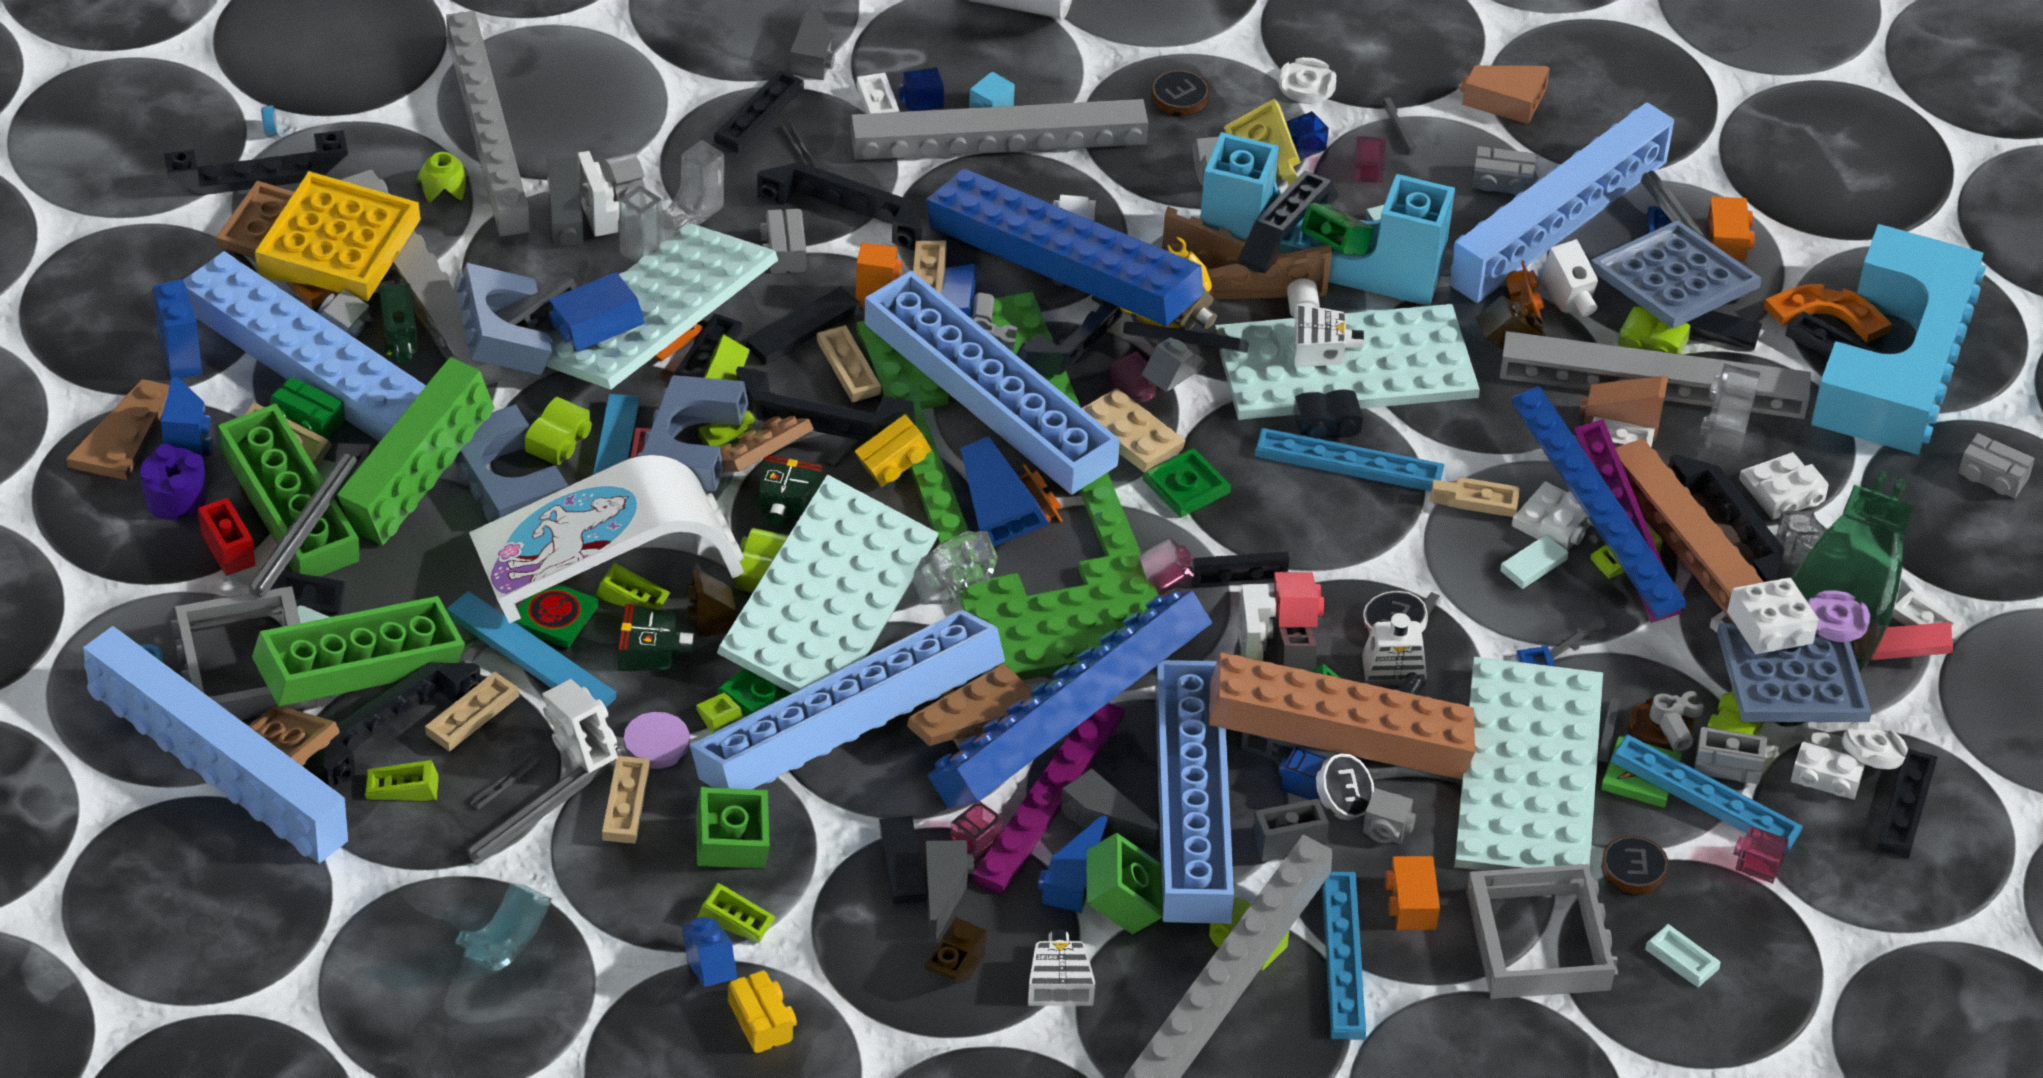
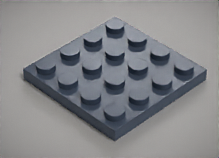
M1679 220L1600 255L1590 262L1596 275L1672 329L1760 288L1762 279Z
M1719 623L1717 635L1742 722H1870L1872 711L1850 641L1837 642L1815 634L1813 644L1755 654L1735 623Z

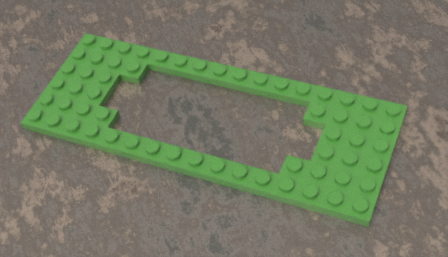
M1033 292L994 298L991 323L996 324V327H1003L1005 325L1017 327L1014 350H1010L1015 355L1025 341L1029 343L1038 334L1054 343ZM864 321L857 322V333L870 368L881 385V397L889 396L913 401L916 418L915 426L923 434L932 451L926 455L923 461L909 467L911 476L932 530L938 532L936 542L962 610L997 627L1005 658L1003 663L1022 680L1053 675L1067 664L1072 666L1078 662L1076 656L1089 647L1095 649L1101 644L1099 639L1103 635L1114 629L1119 631L1123 628L1124 624L1122 622L1127 617L1136 612L1140 614L1147 609L1145 604L1158 596V592L1143 560L1108 472L1079 490L1106 556L1079 561V573L1084 585L1027 596L1018 573L987 579L922 409L948 405V393L867 327ZM1066 371L1061 375L1040 374L1080 407Z

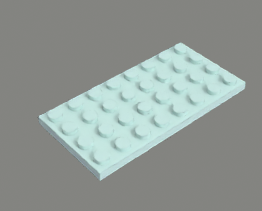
M692 223L683 226L680 231L668 240L663 241L659 247L647 256L642 257L639 262L619 275L637 296L645 324L578 352L570 342H564L559 329L555 330L554 327H551L546 331L552 349L546 367L610 390L776 263L778 261L776 251Z
M1452 304L1345 313L1346 329L1364 330L1363 349L1345 348L1344 362L1340 365L1294 367L1296 318L1215 325V335L1240 338L1249 343L1247 353L1219 349L1238 420L1294 415L1295 396L1306 392L1326 394L1334 390H1353L1356 392L1360 409L1479 397L1480 389Z
M827 474L720 644L717 654L792 694L867 657L934 546L938 532Z
M1474 657L1469 707H1474L1475 754L1467 772L1463 773L1454 868L1488 871L1589 864L1590 868L1603 672Z

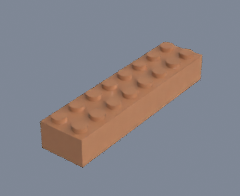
M1220 652L1210 679L1209 725L1336 753L1350 754L1359 758L1461 780L1463 779V773L1467 772L1475 754L1474 707Z

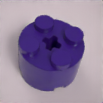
M164 444L157 447L156 452L148 456L142 463L140 476L143 499L151 514L162 519L176 520L182 514L189 513V516L196 514L198 508L205 505L207 501V486L201 455L187 449L174 448L172 445Z

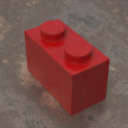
M225 498L199 507L201 535L225 576L256 566L253 539L230 500Z

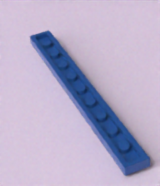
M1538 385L1512 397V406L1656 619L1686 607L1685 598L1541 387Z

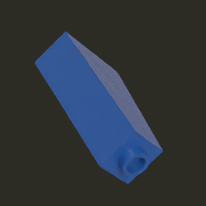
M989 436L960 448L979 530L991 548L1049 525L1047 517L1035 498Z

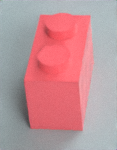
M1274 572L1273 597H1275L1278 626L1318 627V616L1324 615V597H1321V585L1315 584L1313 572Z

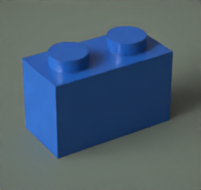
M698 918L693 920L691 924L682 926L687 963L704 987L738 979L732 941L715 918Z

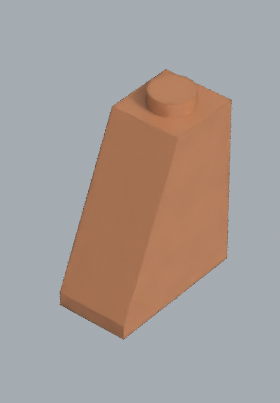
M1475 65L1469 76L1465 75L1461 83L1460 92L1464 93L1462 105L1529 124L1547 89L1550 68L1546 66Z
M1655 376L1592 384L1589 397L1582 396L1579 414L1585 415L1583 425L1592 423L1594 417L1652 427L1655 428L1653 441H1656L1668 377Z

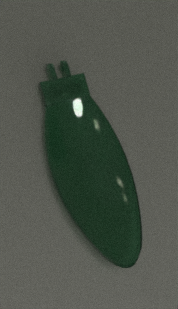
M1883 471L1878 473L1872 490L1854 484L1843 515L1829 527L1814 545L1792 579L1807 602L1811 597L1812 599L1815 598L1817 593L1836 590L1851 594L1855 597L1854 601L1860 605L1862 601L1867 606L1870 613L1867 631L1861 638L1850 641L1860 674L1878 649L1892 618L1902 575V537L1905 535L1915 510V505L1900 500L1907 479L1901 477L1897 479L1891 496L1881 494L1888 479V473ZM1775 722V723H1777V724L1780 725V726H1784V727H1792V726L1801 725V724L1806 723V722Z

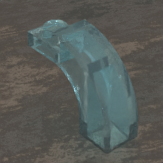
M510 883L504 899L492 920L483 929L476 932L461 930L455 943L466 948L464 952L465 958L491 971L500 970L510 964L530 942L540 926L552 898L524 884Z

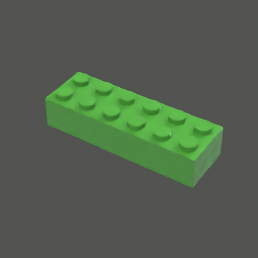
M449 357L338 492L339 501L355 533L383 546L397 532L400 524L409 513L416 509L418 502L426 492L434 487L439 476L454 462L456 455L465 444L472 440L474 433L482 423L489 419L495 408L480 370Z
M273 404L219 424L218 436L221 453L278 545L319 488L323 479L277 404ZM335 499L288 564L293 572L321 577L359 562V538Z
M439 596L260 631L252 658L279 707L399 682L429 662L459 663L465 643Z

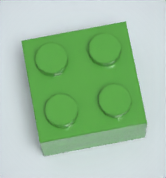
M700 788L696 807L697 866L765 868L770 847L768 790Z
M1118 833L1087 850L1086 896L1087 903L1093 909L1098 910L1116 925L1121 926L1131 934H1135L1163 918L1161 863Z

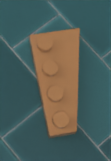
M1167 207L1164 218L1163 250L1169 252L1167 247L1169 245L1173 251H1180L1182 243L1176 238L1180 237L1186 243V250L1192 251L1207 268L1213 269L1237 264L1247 239L1241 241L1234 238L1228 230L1220 228L1219 231L1202 225L1203 220L1193 216L1187 219L1177 215L1178 210Z
M1324 245L1278 255L1277 262L1265 274L1250 271L1247 267L1240 264L1208 269V275L1212 284L1209 293L1214 299L1288 297V285L1297 279L1305 278L1316 283L1318 296H1327L1332 249L1330 246Z
M142 379L66 458L67 467L128 480L164 411L170 385Z
M1003 663L910 716L907 726L928 746L966 736L967 731L972 729H981L983 731L982 727L991 720L998 717L1001 720L1008 714L1006 709L1019 700L1025 702L1029 699L1032 688Z

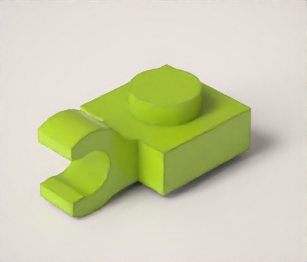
M746 411L741 425L710 423L698 428V436L706 446L720 447L725 444L733 445L739 441L738 436L747 431L755 430L751 424L755 422V418L750 411Z

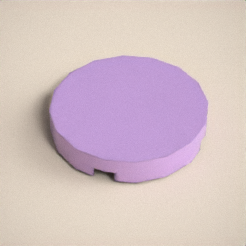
M1836 590L1817 593L1815 598L1812 599L1811 597L1808 601V604L1819 619L1816 634L1837 642L1853 641L1861 638L1866 633L1870 620L1867 606L1862 601L1861 605L1854 601L1855 597L1851 594Z
M650 712L641 714L633 719L625 729L624 748L627 756L650 759V768L662 769L675 765L679 762V758L683 755L685 757L689 750L690 734L686 724L678 717L669 713Z

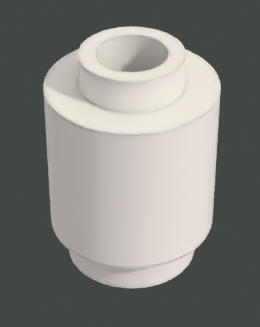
M1060 195V200H1054L1053 202L1055 206L1094 221L1096 200H1088L1089 197Z
M1300 278L1288 285V302L1290 314L1293 318H1296L1297 304L1320 307L1317 285L1314 281Z

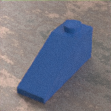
M1101 815L1052 857L1048 870L1042 869L1038 882V889L1043 890L1042 904L1079 913L1082 912L1087 897V850L1106 839L1107 816Z

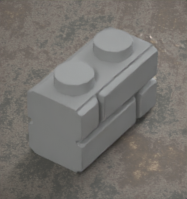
M1478 146L1472 189L1511 193L1513 195L1526 191L1533 185L1536 153Z
M786 209L785 212L782 210H768L766 212V223H760L761 241H767L762 246L775 250L778 261L770 267V272L772 274L786 273L787 271H790V273L805 272L807 251L802 211L800 209Z
M1977 433L1962 456L1958 473L1972 482H1978L1994 489L1999 494H2005L2016 499L2021 489L2029 480L2035 459Z
M1701 727L1694 769L1708 777L1759 784L1765 760L1767 737Z

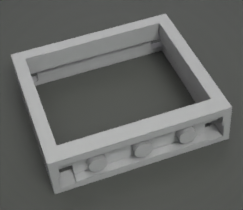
M292 586L269 590L262 598L249 593L175 606L176 620H171L174 640L180 639L181 645H176L179 665L185 664L187 669L181 670L182 677L204 693L191 629L282 614L285 626L300 624ZM268 687L210 697L239 720L260 717L276 704ZM317 699L284 705L283 707L293 710L317 707Z
M1589 864L1469 872L1466 895L1491 999L1611 991L1613 978L1618 976V959L1611 954L1612 935L1611 931L1604 927L1605 908L1603 903H1598V880L1592 879ZM1577 893L1594 965L1506 971L1490 899Z

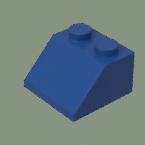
M172 377L161 419L163 445L169 444L174 448H183L202 456L203 463L205 464L206 456H211L213 451V438L208 437L211 417L205 414L204 401L179 377Z

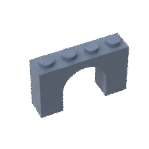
M466 263L462 274L459 273L456 276L454 291L458 294V309L462 313V327L465 328L466 346H469L471 360L541 375L552 353L548 333L510 324L494 314L513 303L537 293L536 280Z
M672 375L668 387L663 389L661 406L654 412L652 429L646 432L643 452H639L637 457L655 455L677 460L696 475L703 490L716 491L724 471L720 447L686 444L674 438L686 427L698 423L741 425L748 407L744 381Z
M516 404L492 412L489 419L484 421L474 433L472 440L465 444L455 457L461 479H467L469 482L472 496L476 501H481L484 514L489 522L495 521L568 487V484L555 465L515 478L499 476L486 468L494 459L525 448V435L529 430V424Z

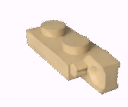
M1458 477L1457 481L1449 482L1434 480L1430 501L1453 508L1514 517L1517 513L1520 488L1518 486Z

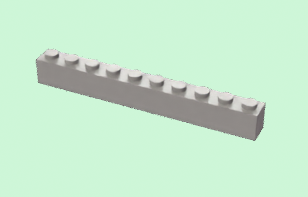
M475 11L446 14L447 41L499 236L529 233L528 203Z
M1144 99L853 114L851 119V139L855 160L1147 145L1148 118Z
M372 169L341 179L345 182L389 194L385 181L378 179ZM413 230L388 269V274L411 306L412 304L413 311L446 360L452 357L480 370L486 386L501 381L502 366L471 360L469 346H466L465 328L462 327V313L458 309V294L452 287L449 275L446 272L442 273L436 256L433 253L430 254L426 249L423 237L420 234L417 235Z
M1508 331L1505 334L1500 370L1501 379L1590 390L1592 384L1667 376L1665 401L1805 419L1810 398L1811 372Z
M1304 834L1123 1078L1182 1077L1331 873V848Z

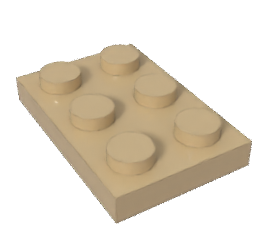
M1118 388L1082 407L1085 412L1120 439L1119 454L1142 472H1146L1183 450L1186 440Z

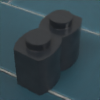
M1341 389L1326 394L1306 392L1295 396L1293 414L1301 436L1322 439L1330 435L1334 437H1351L1361 433L1363 415L1355 391Z

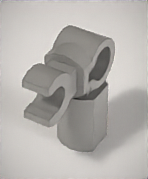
M976 294L973 301L971 319L1009 350H1014L1017 327L1012 325L996 327V324L991 323L995 302L994 297L991 294Z
M1695 691L1685 692L1682 697L1669 694H1658L1654 697L1649 716L1653 722L1660 724V728L1674 752L1688 750L1693 744L1694 739L1681 717L1685 715L1690 718H1696L1702 715L1704 705H1694L1697 697Z

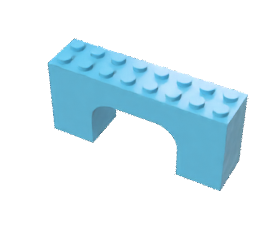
M1223 132L1220 133L1204 172L1200 219L1203 220L1202 225L1217 231L1220 228L1228 230L1234 238L1241 241L1248 238L1255 220L1282 194L1276 184L1279 146ZM1396 174L1381 212V219L1375 221L1360 220L1374 228L1373 236L1364 256L1343 254L1331 247L1332 258L1329 282L1430 306L1444 268L1455 188ZM1302 219L1281 240L1279 252L1285 254L1326 244L1300 231Z
M1878 224L1864 261L1857 294L1867 299L1881 313L1906 321L1915 329L1917 334L1912 346L1898 354H1880L1835 341L1820 382L1811 425L1919 455L1922 444H1929L1933 427L1929 426V424H1936L1940 411V406L1936 405V403H1943L1947 386L1943 382L1950 383L1954 366L1950 363L1956 364L1961 348L1957 343L1963 344L1967 331L1965 324H1970L1974 310L1971 304L1976 305L1981 288L1979 287L1980 285H1976V282L1982 283L1986 266L1981 265L1984 252Z

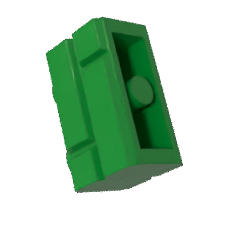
M1310 203L1308 205L1300 227V231L1343 254L1364 256L1374 233V228L1331 205H1321L1318 203Z
M292 376L270 399L271 405L277 404L286 419L326 439L345 420L343 401Z

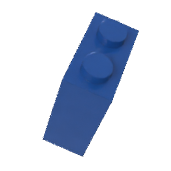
M617 272L549 299L552 311L548 315L555 330L559 329L564 342H570L577 352L645 324L637 296Z
M184 280L152 285L158 339L171 379L172 377L182 379L202 375L197 321Z

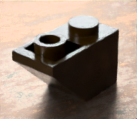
M1503 295L1475 317L1485 339L1502 350L1506 331L1546 337L1543 331V327H1545L1544 322L1536 313H1528L1518 301L1512 302Z
M699 569L692 570V583L687 584L689 603H692V605L687 606L689 625L695 624L698 637L727 634L736 620V608L731 587Z
M955 917L926 962L925 969L955 982L970 979L985 955L986 929Z

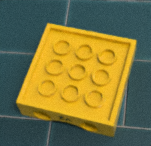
M308 171L256 249L257 272L265 279L313 285L338 293L345 288L359 299L369 301L421 220L419 202Z

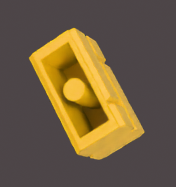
M904 414L855 450V453L866 471L882 488L887 483L897 480L901 473L913 464L923 461L932 450L920 430Z
M764 970L751 974L748 978L742 977L730 981L728 984V1003L756 1053L771 1049L774 1045L777 1047L791 1042L793 1039V1027L797 1025L792 1007H785L782 1002L783 993L777 981L771 982L767 972Z

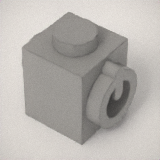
M344 288L337 296L333 293L330 294L322 303L317 313L356 338L365 325L364 320L369 305Z
M1375 788L1365 812L1363 833L1379 843L1387 844L1394 842L1401 844L1405 832L1411 833L1415 824L1416 814L1411 813L1413 799Z

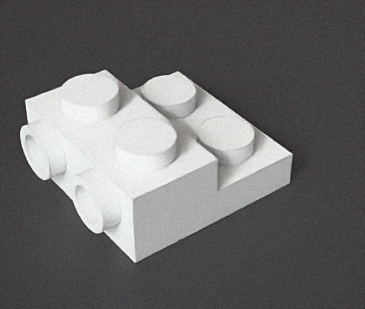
M590 151L578 153L581 204L594 236L618 232V219H622L620 203L613 200L612 184L610 181L606 182L599 162L593 161Z
M1794 452L1741 470L1739 480L1772 520L1783 516H1790L1797 511L1825 502L1829 486L1813 464L1804 466Z
M1546 481L1516 513L1512 521L1514 528L1536 539L1548 535L1567 552L1574 544L1578 545L1582 541L1590 525L1593 526L1570 491L1566 492Z
M1268 584L1242 585L1237 627L1240 654L1242 657L1263 661V652H1266L1267 638H1273V620L1270 617H1275L1276 614L1275 597H1269Z
M1808 727L1795 761L1791 782L1855 800L1866 764L1855 759L1844 749L1842 736Z

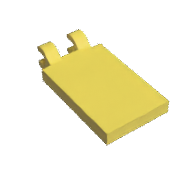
M1275 98L1224 126L1227 134L1279 146L1276 180L1281 177L1283 181L1286 180L1289 187L1298 178L1293 167L1301 162L1281 107Z

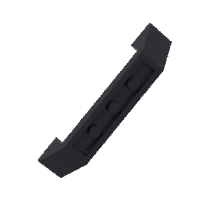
M344 130L315 133L314 152L198 167L194 149L164 153L168 178L202 196L248 190L257 181L273 186L301 183L308 171L325 176L348 155V148Z
M802 162L760 170L757 174L758 197L784 205L792 193L796 191L892 224V243L915 251L916 241H922V225L907 198Z
M1304 170L1255 220L1239 255L1237 264L1247 267L1250 271L1265 274L1277 262L1281 240L1304 218L1308 205L1310 203L1331 205L1337 199L1338 192L1333 182Z
M1092 296L1091 299L1100 304L1096 312L1091 311L1081 326L1076 325L1065 341L1061 339L1057 344H1054L1038 334L1029 343L1025 341L1020 346L1016 356L1039 374L1061 375L1122 317L1123 312L1119 306Z
M740 366L736 369L737 381H744L748 405L758 420L766 421L776 416H780L781 419L795 416L796 419H809L813 431L865 442L872 439L904 414L914 425L916 423L913 401L883 396L877 412L874 414L864 410H854L834 404L810 401L805 398H795L775 392L770 393L767 372Z
M1677 454L1670 456L1668 468L1673 470L1675 477L1680 483L1689 489L1691 495L1704 491L1706 498L1714 503L1720 511L1722 518L1729 522L1736 531L1740 541L1745 543L1754 554L1756 560H1753L1752 566L1763 582L1778 580L1785 548L1718 465Z
M429 662L339 722L337 727L340 733L331 739L325 748L323 765L325 784L334 789L338 785L346 783L355 775L354 752L352 751L373 735L381 733L385 727L397 719L406 716L422 702L430 700L438 691L453 703L462 698L481 683L480 666L476 663Z

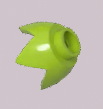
M438 152L424 162L418 173L417 183L422 182L423 191L429 203L443 189H446L462 201L466 180L470 178L465 166L458 158L447 152Z

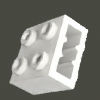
M1791 577L1732 589L1727 613L1755 654L1813 644L1819 619Z
M569 679L542 693L546 703V707L543 708L545 717L555 730V733L552 734L553 741L560 752L565 751L575 765L580 764L590 773L618 758L614 747L617 744V739L611 728L607 726L605 720L608 717L607 709L600 699L595 700L586 687L581 688L572 679Z

